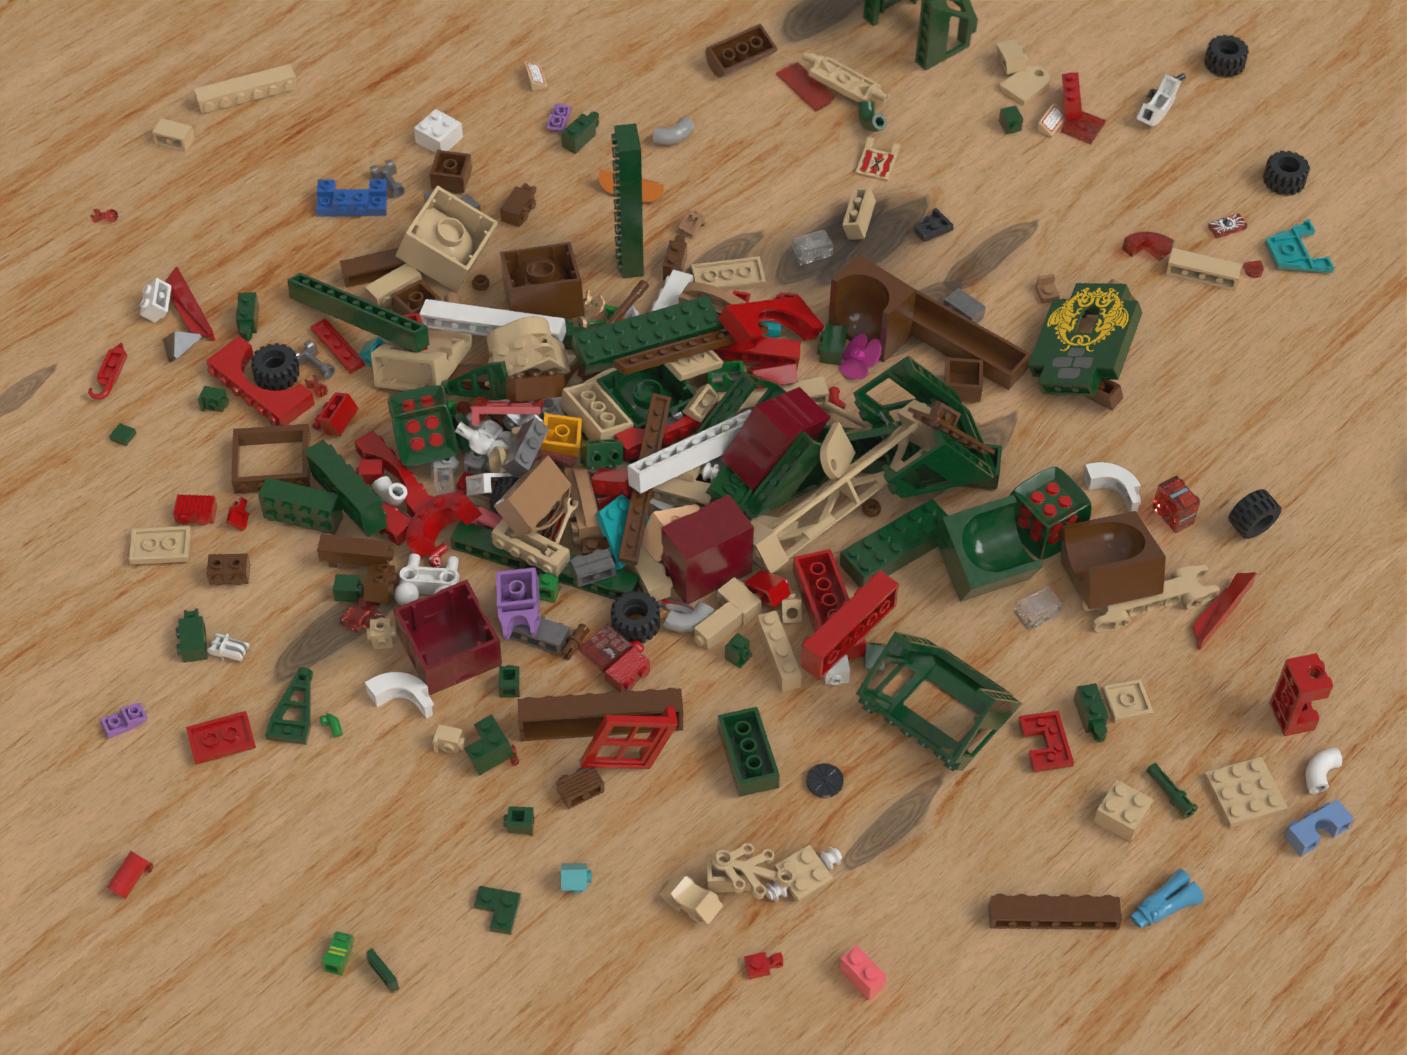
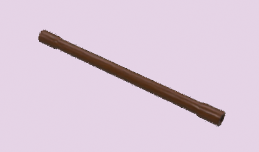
M641 280L604 325L619 321L636 300L649 288V284ZM577 358L569 365L570 372L564 374V387L580 368Z

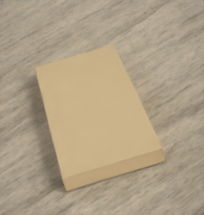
M760 256L691 264L694 282L709 284L725 291L766 286Z

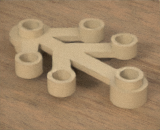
M745 843L741 848L732 852L720 850L713 855V866L718 870L725 871L733 883L732 890L736 893H742L746 883L738 877L734 869L740 870L752 886V894L756 899L764 898L766 887L760 884L755 875L777 881L781 887L790 886L794 880V873L789 868H781L776 872L757 866L761 863H772L775 854L770 849H765L761 854L744 862L736 859L742 856L745 858L752 856L754 847L750 843Z

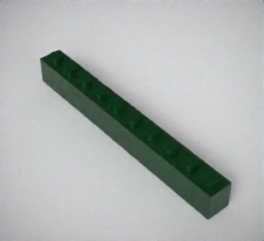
M298 273L287 279L289 296L299 303L416 353L430 345L427 325L303 273Z
M459 522L450 537L453 550L514 569L536 568L538 576L540 573L545 574L542 569L529 565L525 560L512 556L510 552L504 549L497 548L492 542L491 532L493 530L490 528L476 526L473 523L466 525L463 522ZM570 555V560L574 559L577 555ZM571 562L567 564L558 576L559 583L613 600L618 596L622 597L624 592L628 594L631 590L637 592L639 589L638 575L622 570L617 571L616 568V576L578 587L572 574Z

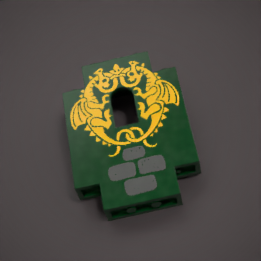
M1076 283L1070 299H1053L1028 363L1032 376L1040 377L1038 383L1043 394L1095 397L1101 379L1119 380L1143 313L1139 302L1130 300L1131 293L1127 284ZM1098 315L1092 333H1076L1082 317Z

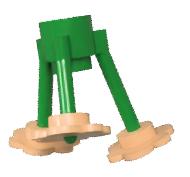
M590 290L586 292L583 299L584 308L586 305L592 304L591 310H593L592 314L595 316L605 309L604 317L609 319L619 308L606 305L602 295L594 297L592 300ZM577 317L578 327L587 328V326L602 325L608 321L586 322V319L583 317Z

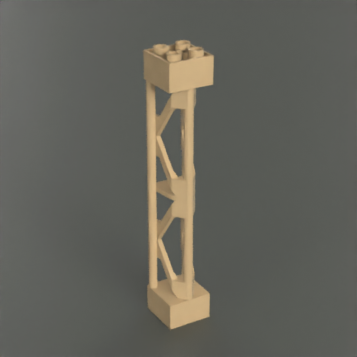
M916 400L911 401L897 412L902 425L894 430L890 436L850 464L842 478L829 479L819 489L783 516L774 520L767 527L756 519L752 520L751 523L754 526L753 562L769 573L775 572L787 563L789 558L889 484L884 478V471L863 477L854 476L892 449L896 444H898V449L890 465V468L896 472L920 457V452L923 450L927 452L935 447L937 442L933 432L936 430L914 419L913 414L907 411L910 407L930 415L931 408L925 403H920ZM909 440L922 448L907 461L903 462L901 460ZM873 481L877 482L858 497L854 486ZM841 491L853 501L832 516L830 513ZM824 498H828L817 524L790 531H782L823 501ZM800 535L806 536L786 552H784L779 542Z

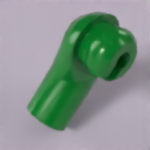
M331 713L320 716L321 725L326 726L329 724L334 738L343 735L339 719Z

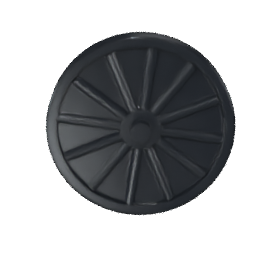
M827 763L813 766L806 778L808 789L814 795L823 798L838 794L844 782L842 772L836 766Z

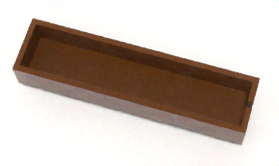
M916 290L911 335L951 358L983 360V376L1008 390L1029 369L1028 363L1031 359V353Z
M682 689L629 690L617 693L568 694L556 697L545 696L541 698L526 697L518 699L521 741L594 737L606 715L660 717L666 706H673L675 708L678 725L674 731H683ZM614 726L608 736L629 734L633 727ZM640 727L636 734L651 733L654 727Z

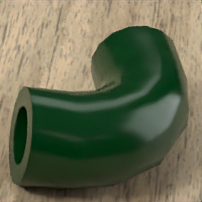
M861 101L858 103L859 120L863 128L869 132H878L886 127L887 120L885 116L880 113L875 114V102Z

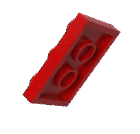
M247 711L186 727L195 765L256 748Z

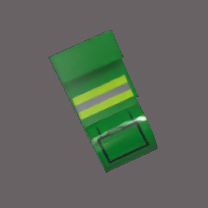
M339 931L334 933L331 945H329L327 953L324 954L321 961L325 972L343 976L354 943L353 935Z

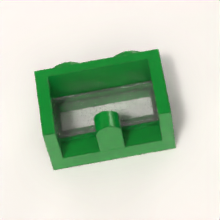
M743 361L724 362L722 368L707 372V384L716 393L727 392L739 375L744 372Z

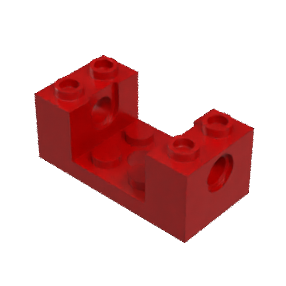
M1317 653L1286 659L1269 703L1284 737L1314 731L1319 722V714L1317 710H1313L1312 701L1328 698L1333 689L1332 679L1328 677L1325 671V664L1320 660Z

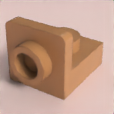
M688 210L678 228L694 237L700 226L706 225V221L701 213Z
M1054 274L1037 277L1035 289L1042 304L1050 303L1053 299H1060L1054 284Z

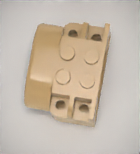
M529 316L520 318L492 330L487 335L486 340L490 354L488 363L505 361L508 377H513L514 373L529 375V372L539 371L541 374L545 373L546 370H557L559 374L570 372L565 346L562 342L552 337L549 322L543 317ZM489 381L485 382V386L491 389Z

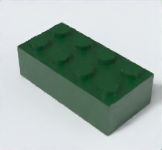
M266 478L258 494L263 518L270 521L283 522L287 525L300 526L304 529H312L324 534L335 535L343 519L340 497L336 493Z
M758 707L718 715V732L739 797L779 788L780 774Z

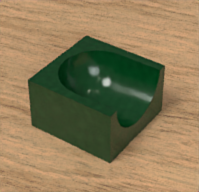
M664 364L633 372L629 375H624L620 371L615 370L597 379V383L634 423L633 428L645 429L653 393L671 397L667 418L672 416L670 411L677 407L678 413L682 412L696 394L686 380L679 381Z
M1014 495L945 516L932 530L960 602L1031 579L1043 567L1041 560L1031 558L1021 543L1014 519V507L1017 502Z

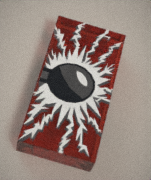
M1239 213L1208 224V228L1216 239L1245 230L1248 226Z

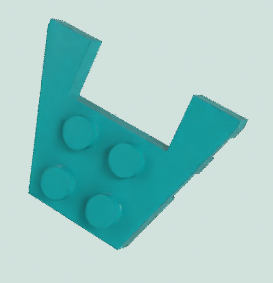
M1310 219L1305 220L1301 225L1296 224L1286 232L1281 231L1266 239L1265 245L1277 269L1333 273L1334 266L1329 256L1311 259L1300 238L1314 235L1315 229Z
M623 494L595 514L603 537H607L610 545L608 550L610 555H613L615 558V568L617 571L628 564L618 561L630 500ZM647 516V520H646V525H647V523H648V521H649V519H650L648 516Z

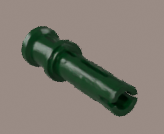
M1153 763L1147 768L1146 772L1168 795L1170 803L1179 809L1184 819L1191 817L1197 811L1198 806L1186 797L1187 793L1185 791L1179 790L1157 763Z

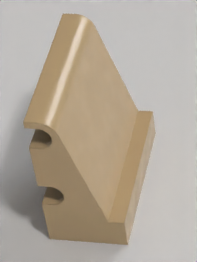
M428 328L430 345L427 346L428 350L418 353L410 352L405 347L391 341L390 345L382 344L371 352L375 387L408 391L426 386L441 385V382L450 377L470 350L472 334Z

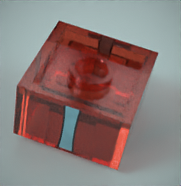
M1176 475L1158 484L1152 508L1176 534L1194 524L1200 499Z

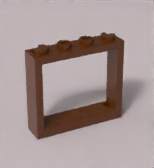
M309 424L233 429L231 482L234 494L260 492L266 478L310 487L311 470L304 452L305 449L311 446ZM303 442L302 473L239 477L240 446Z

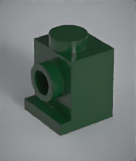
M204 385L198 398L200 410L203 412L205 409L223 412L229 405V398H227L225 389Z
M736 633L725 645V659L740 669L753 656L750 652V640L739 633Z
M499 666L498 687L500 698L520 697L519 666Z
M508 806V814H504L503 826L507 827V832L533 836L534 807Z

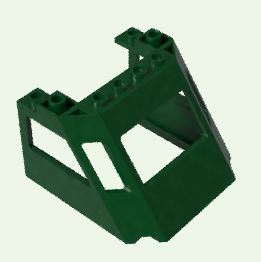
M864 0L863 18L872 26L878 24L879 12L884 13L886 8L901 0ZM910 0V1H911L912 3H914V4H917V1H918V0ZM946 0L921 1L915 62L925 71L970 47L971 34L976 32L978 18L970 0H949L960 7V11L949 8ZM952 16L958 17L957 40L962 44L946 52L950 18Z
M906 356L853 392L856 399L854 401L855 405L860 410L858 412L860 418L873 426L896 422L889 412L901 409L913 400L925 403L930 408L934 406L937 400L961 413L955 428L985 445L972 413L962 404L957 392L910 356ZM889 378L915 398L881 405L866 393ZM897 421L898 427H900L902 423L901 421ZM940 429L933 432L937 445L927 452L924 450L920 452V457L896 472L890 468L897 452L898 444L884 454L887 462L882 466L885 472L884 478L889 483V491L902 499L993 479V472H996L989 452L984 455L977 452L976 449L966 448ZM892 432L886 435L875 436L878 442H882ZM908 446L901 459L903 462L912 457ZM926 464L943 477L922 481L917 467Z
M742 372L695 434L732 418L757 385L768 389L756 405L786 393V391L777 382ZM802 431L756 491L751 493L741 508L745 516L756 518L821 487L822 484L828 481L830 478L825 474L820 460V449L823 442H815L806 432ZM723 455L710 460L711 467L718 464L719 469H722L725 465L721 460ZM699 474L696 478L697 481L712 483L711 478L704 481L702 474Z
M894 632L856 692L860 697L858 702L863 705V710L870 714H873V712L880 713L885 716L884 720L892 726L898 725L901 727V732L908 737L913 736L918 739L917 743L926 749L929 747L934 750L933 754L944 761V766L953 772L955 770L962 771L1022 705L1019 700L1013 697L1012 693L945 648L937 646L924 637ZM883 662L898 664L875 689L867 688ZM904 667L915 671L916 674L894 697L883 693L882 690ZM926 679L981 715L980 717L975 716L973 720L976 724L960 742H957L904 705V702ZM983 729H992L972 753L967 750L969 744Z

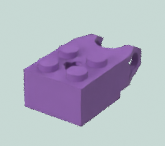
M536 568L496 572L498 619L503 629L504 639L510 640L513 628L520 624L527 625L530 628L532 637H537L541 618L539 578Z

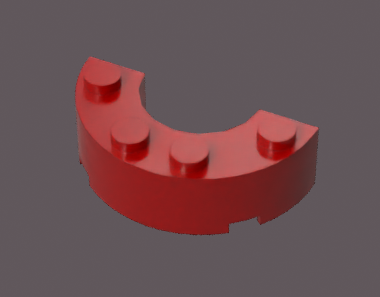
M451 492L436 495L424 506L417 509L406 532V543L422 559L436 548V537L447 525L454 522H463L469 525L483 514L462 493Z

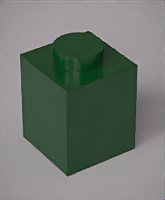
M1016 105L1000 109L999 123L1006 134L1022 131L1023 117Z
M336 574L333 585L335 601L358 603L359 596L363 595L364 585L360 583L359 575Z

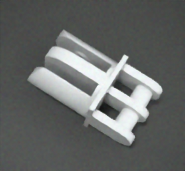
M228 633L226 635L215 634V640L211 641L212 646L207 649V652L221 657L222 660L226 657L242 662L246 654L245 651L248 650L250 644L229 638Z

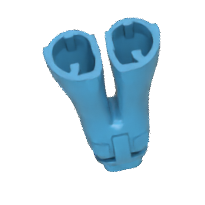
M1179 868L1160 889L1136 907V911L1130 915V918L1141 929L1145 925L1151 926L1182 908L1200 905L1204 902V896L1200 887L1194 881L1190 884V876L1183 869Z

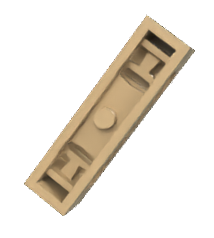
M504 518L491 532L492 542L497 548L504 549L510 552L512 556L519 557L529 565L536 566L545 573H550L555 577H558L570 562L569 549L538 533L517 536ZM547 545L550 546V547H552L553 549H555V550H557V551L551 550L550 548L547 547Z

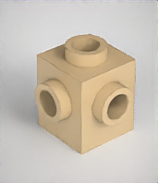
M390 618L370 620V628H367V638L372 640L373 650L393 648V637H396L395 625L391 626Z

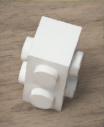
M156 277L151 283L144 286L142 290L143 299L140 303V315L154 323L160 318H164L168 313L171 285Z

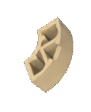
M674 876L660 893V896L678 912L681 909L690 915L691 920L708 925L723 907L716 893L697 886L688 876Z

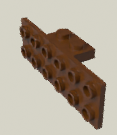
M935 401L934 406L930 410V415L910 407L907 410L913 414L914 419L932 427L934 430H942L966 448L976 449L977 452L984 455L987 452L992 454L995 452V450L955 428L961 413L942 402Z

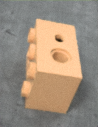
M698 504L655 511L651 514L644 530L642 544L656 562L661 561L663 555L661 527L700 510L701 508Z

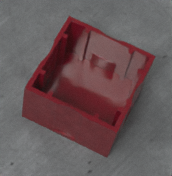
M797 387L776 398L756 405L721 460L751 490H755L802 431L806 432L815 441L831 417L805 391Z
M729 494L692 514L685 515L661 527L662 563L666 571L665 575L671 578L673 589L681 600L688 605L717 591L734 577L738 580L752 573L754 526Z
M467 579L444 588L431 596L419 598L393 609L397 635L420 680L428 686L429 696L502 666L500 639L489 619L482 612L479 600Z

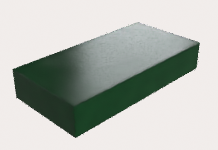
M371 948L366 952L368 964L390 992L394 993L399 989L396 977L374 949Z

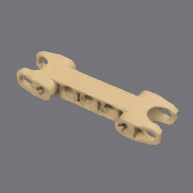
M1206 565L1186 566L1173 571L1170 575L1171 579L1164 581L1163 594L1088 609L1083 600L1082 608L1085 611L1098 610L1104 614L1094 620L1092 626L1094 631H1115L1128 626L1131 623L1130 617L1180 603H1185L1188 609L1201 607L1215 600L1220 594V589L1215 585L1202 586L1198 583V581L1207 577L1209 569Z

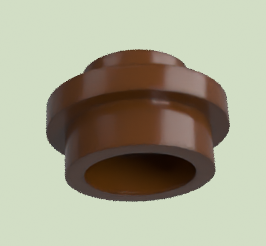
M483 274L476 275L472 280V287L478 291L486 290L490 285L489 279Z
M868 499L862 505V512L868 517H876L881 512V505L875 499Z

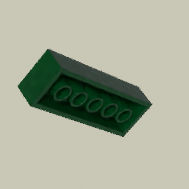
M323 439L304 450L313 478L325 491L339 494L342 510L367 537L388 527L386 522L387 514L381 506L383 505L381 497L378 494H374L371 486L364 483L360 474H355L353 467L350 464H346L341 454L338 455L331 444L328 445Z
M930 499L842 550L839 565L861 588L867 584L868 579L872 575L875 576L880 570L889 576L938 547L932 530L948 514L933 499Z

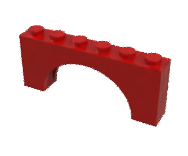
M800 296L729 304L722 309V313L718 317L742 350L755 348L764 336L759 328V321H771L784 325L798 334L804 341L816 339L825 327Z
M240 336L206 360L207 371L210 376L216 377L224 387L230 388L235 396H240L248 406L255 408L257 413L265 416L273 426L289 425L315 405L313 393L302 384L287 390L270 391L250 383L244 376V370L254 354L252 345Z

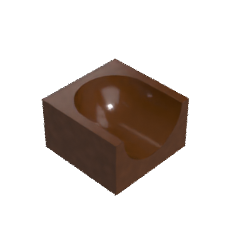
M571 242L500 252L504 290L510 311L565 319L585 316L582 281Z
M858 254L831 278L828 324L847 327L846 339L852 341L853 338L860 334L867 336L866 346L872 339H878L882 346L879 360L884 363L911 338L916 289Z
M1136 511L1062 526L1061 564L1088 609L1163 594L1166 556Z

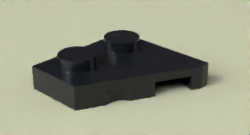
M934 208L930 216H926L921 223L915 226V233L923 242L954 230V225L937 208Z

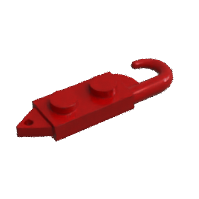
M122 342L113 349L108 350L97 374V382L105 387L99 394H94L92 388H89L88 394L91 398L95 400L106 398L110 394L114 383L116 384L128 357Z

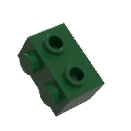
M616 438L580 441V464L591 470L598 469V466L616 468V465L623 464V442Z

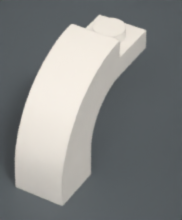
M1165 74L1154 98L1148 104H1143L1136 119L1151 126L1157 125L1175 101V95L1182 81Z
M1097 462L1085 464L1083 478L1088 490L1099 488L1112 489L1122 496L1128 512L1138 511V507L1141 505L1139 495L1141 485L1132 473L1123 467L1111 463Z
M390 672L378 675L365 682L367 694L377 707L391 699L405 698L412 701L426 719L433 715L432 706L434 704L429 697L428 686L413 675L402 672Z

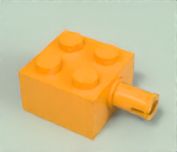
M544 413L542 423L549 430L540 446L539 457L549 455L553 459L577 462L580 449L582 418Z

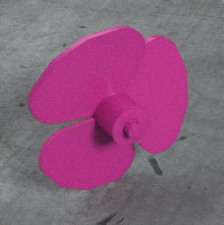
M860 334L853 338L843 353L845 361L841 363L840 371L846 377L853 380L865 378L869 372L868 367L875 366L881 355L882 346L878 339H872L866 346L868 339L865 334Z

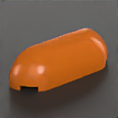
M600 169L599 182L602 188L613 194V186H616V184H613L612 174L616 172ZM642 178V201L652 202L657 200L662 195L665 185Z

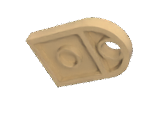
M1026 66V70L1016 72L999 84V90L1024 106L1048 88L1050 75L1039 66Z
M840 422L832 424L820 449V460L823 470L830 479L835 480L845 475L855 455V451Z

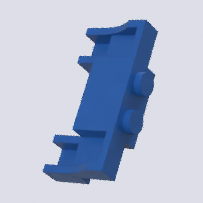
M335 179L318 180L317 217L387 216V179H370L369 189H336Z

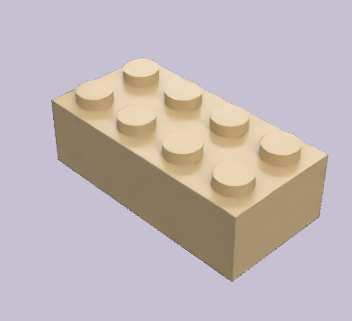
M595 380L563 389L562 409L569 417L582 418L581 430L589 440L613 439L615 434L631 427L633 428L634 423Z

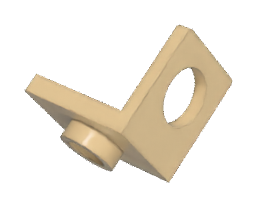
M790 591L791 595L781 602L782 622H802L800 594ZM795 608L798 614L794 618H789L786 615L787 610Z

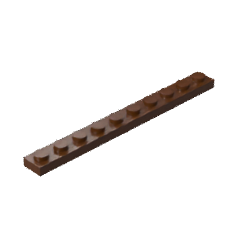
M759 321L758 325L764 335L768 334L769 327ZM724 328L615 359L613 367L622 374L629 375L633 372L688 358L692 355L702 354L706 351L729 346L737 342L727 329Z
M652 394L639 460L661 450L671 397ZM634 488L632 489L618 557L620 562L636 566L638 564L653 488L639 493Z

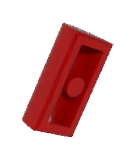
M130 851L107 888L126 899L150 862Z

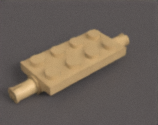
M806 50L802 55L803 60L813 64L808 74L810 77L855 100L857 103L868 101L872 97L883 103L888 101L890 94L881 90L880 84L828 56H818L809 50Z

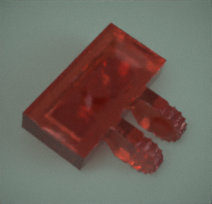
M363 593L339 619L340 624L355 633L362 625L370 628V617L373 619L384 618L383 614L377 610L380 607V603L364 601Z

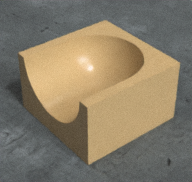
M437 185L407 230L395 256L457 293L488 244L499 222Z

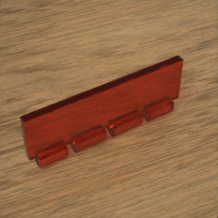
M796 62L794 65L790 64L776 72V75L815 112L831 104L835 98L819 81L808 75L809 72L799 62Z

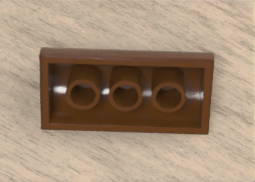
M760 23L707 47L705 54L712 72L717 77H723L777 52L778 48Z

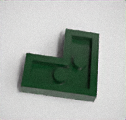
M462 413L451 417L454 431L458 428L457 426L460 422L469 427V422ZM455 432L461 453L464 454L471 451L469 440Z
M479 886L474 907L475 909L494 912L490 925L491 932L512 934L521 901V893Z

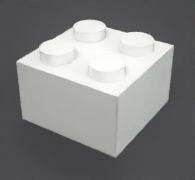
M437 109L414 127L416 143L434 153H437V150L449 151L463 138L462 123Z

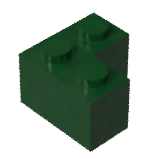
M492 714L474 724L481 739L464 749L480 776L515 756Z

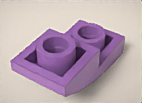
M555 104L553 113L549 117L547 130L562 132L567 126L572 111L571 106Z
M136 703L120 708V713L101 718L100 724L108 739L139 726L147 721V716L141 703Z

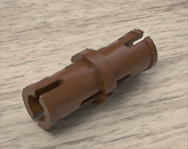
M580 623L573 635L567 638L566 645L559 652L561 657L565 653L563 659L570 660L576 649L582 646L583 639L590 631L589 627L584 630L585 624Z

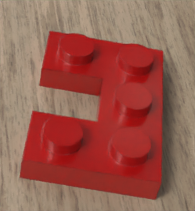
M1059 711L1019 716L1018 721L1023 737L1043 735L1047 748L1029 750L1028 756L1033 772L1073 767L1074 760Z

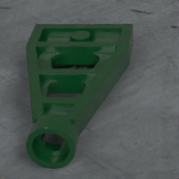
M505 361L487 363L454 379L443 380L441 386L444 387L446 395L471 398L485 397V399L492 401L505 400L506 377H508ZM484 374L488 375L490 391L480 389L478 377ZM471 379L473 390H464L462 381Z
M305 667L298 668L297 674L270 717L265 734L267 740L307 744L311 729V680L313 677L311 669ZM294 691L305 692L303 702L290 700ZM289 708L301 710L300 721L284 720L283 716Z

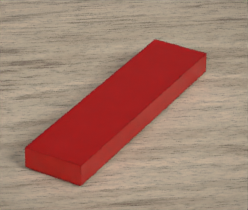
M326 318L310 326L313 334L349 374L365 366L363 359L358 356L356 351Z

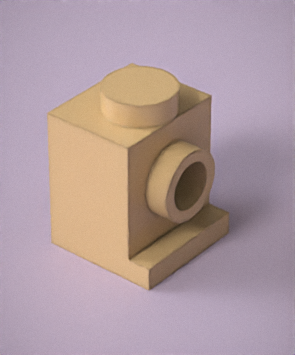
M439 724L433 739L434 752L438 753L439 750H443L446 753L454 752L459 754L466 744L463 730Z

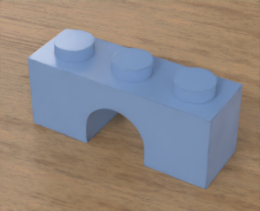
M1339 800L1333 803L1327 802L1319 811L1315 813L1312 811L1303 820L1292 822L1287 827L1288 831L1285 839L1301 857L1317 848L1322 837L1316 829H1324L1334 838L1348 830L1354 818Z

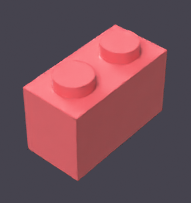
M858 946L841 958L839 970L868 1000L885 988L887 976Z

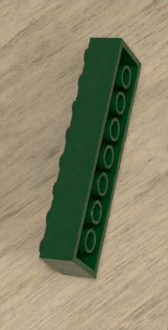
M707 295L575 333L572 336L571 347L586 376L613 368L615 359L721 330L723 324L718 319L719 316Z

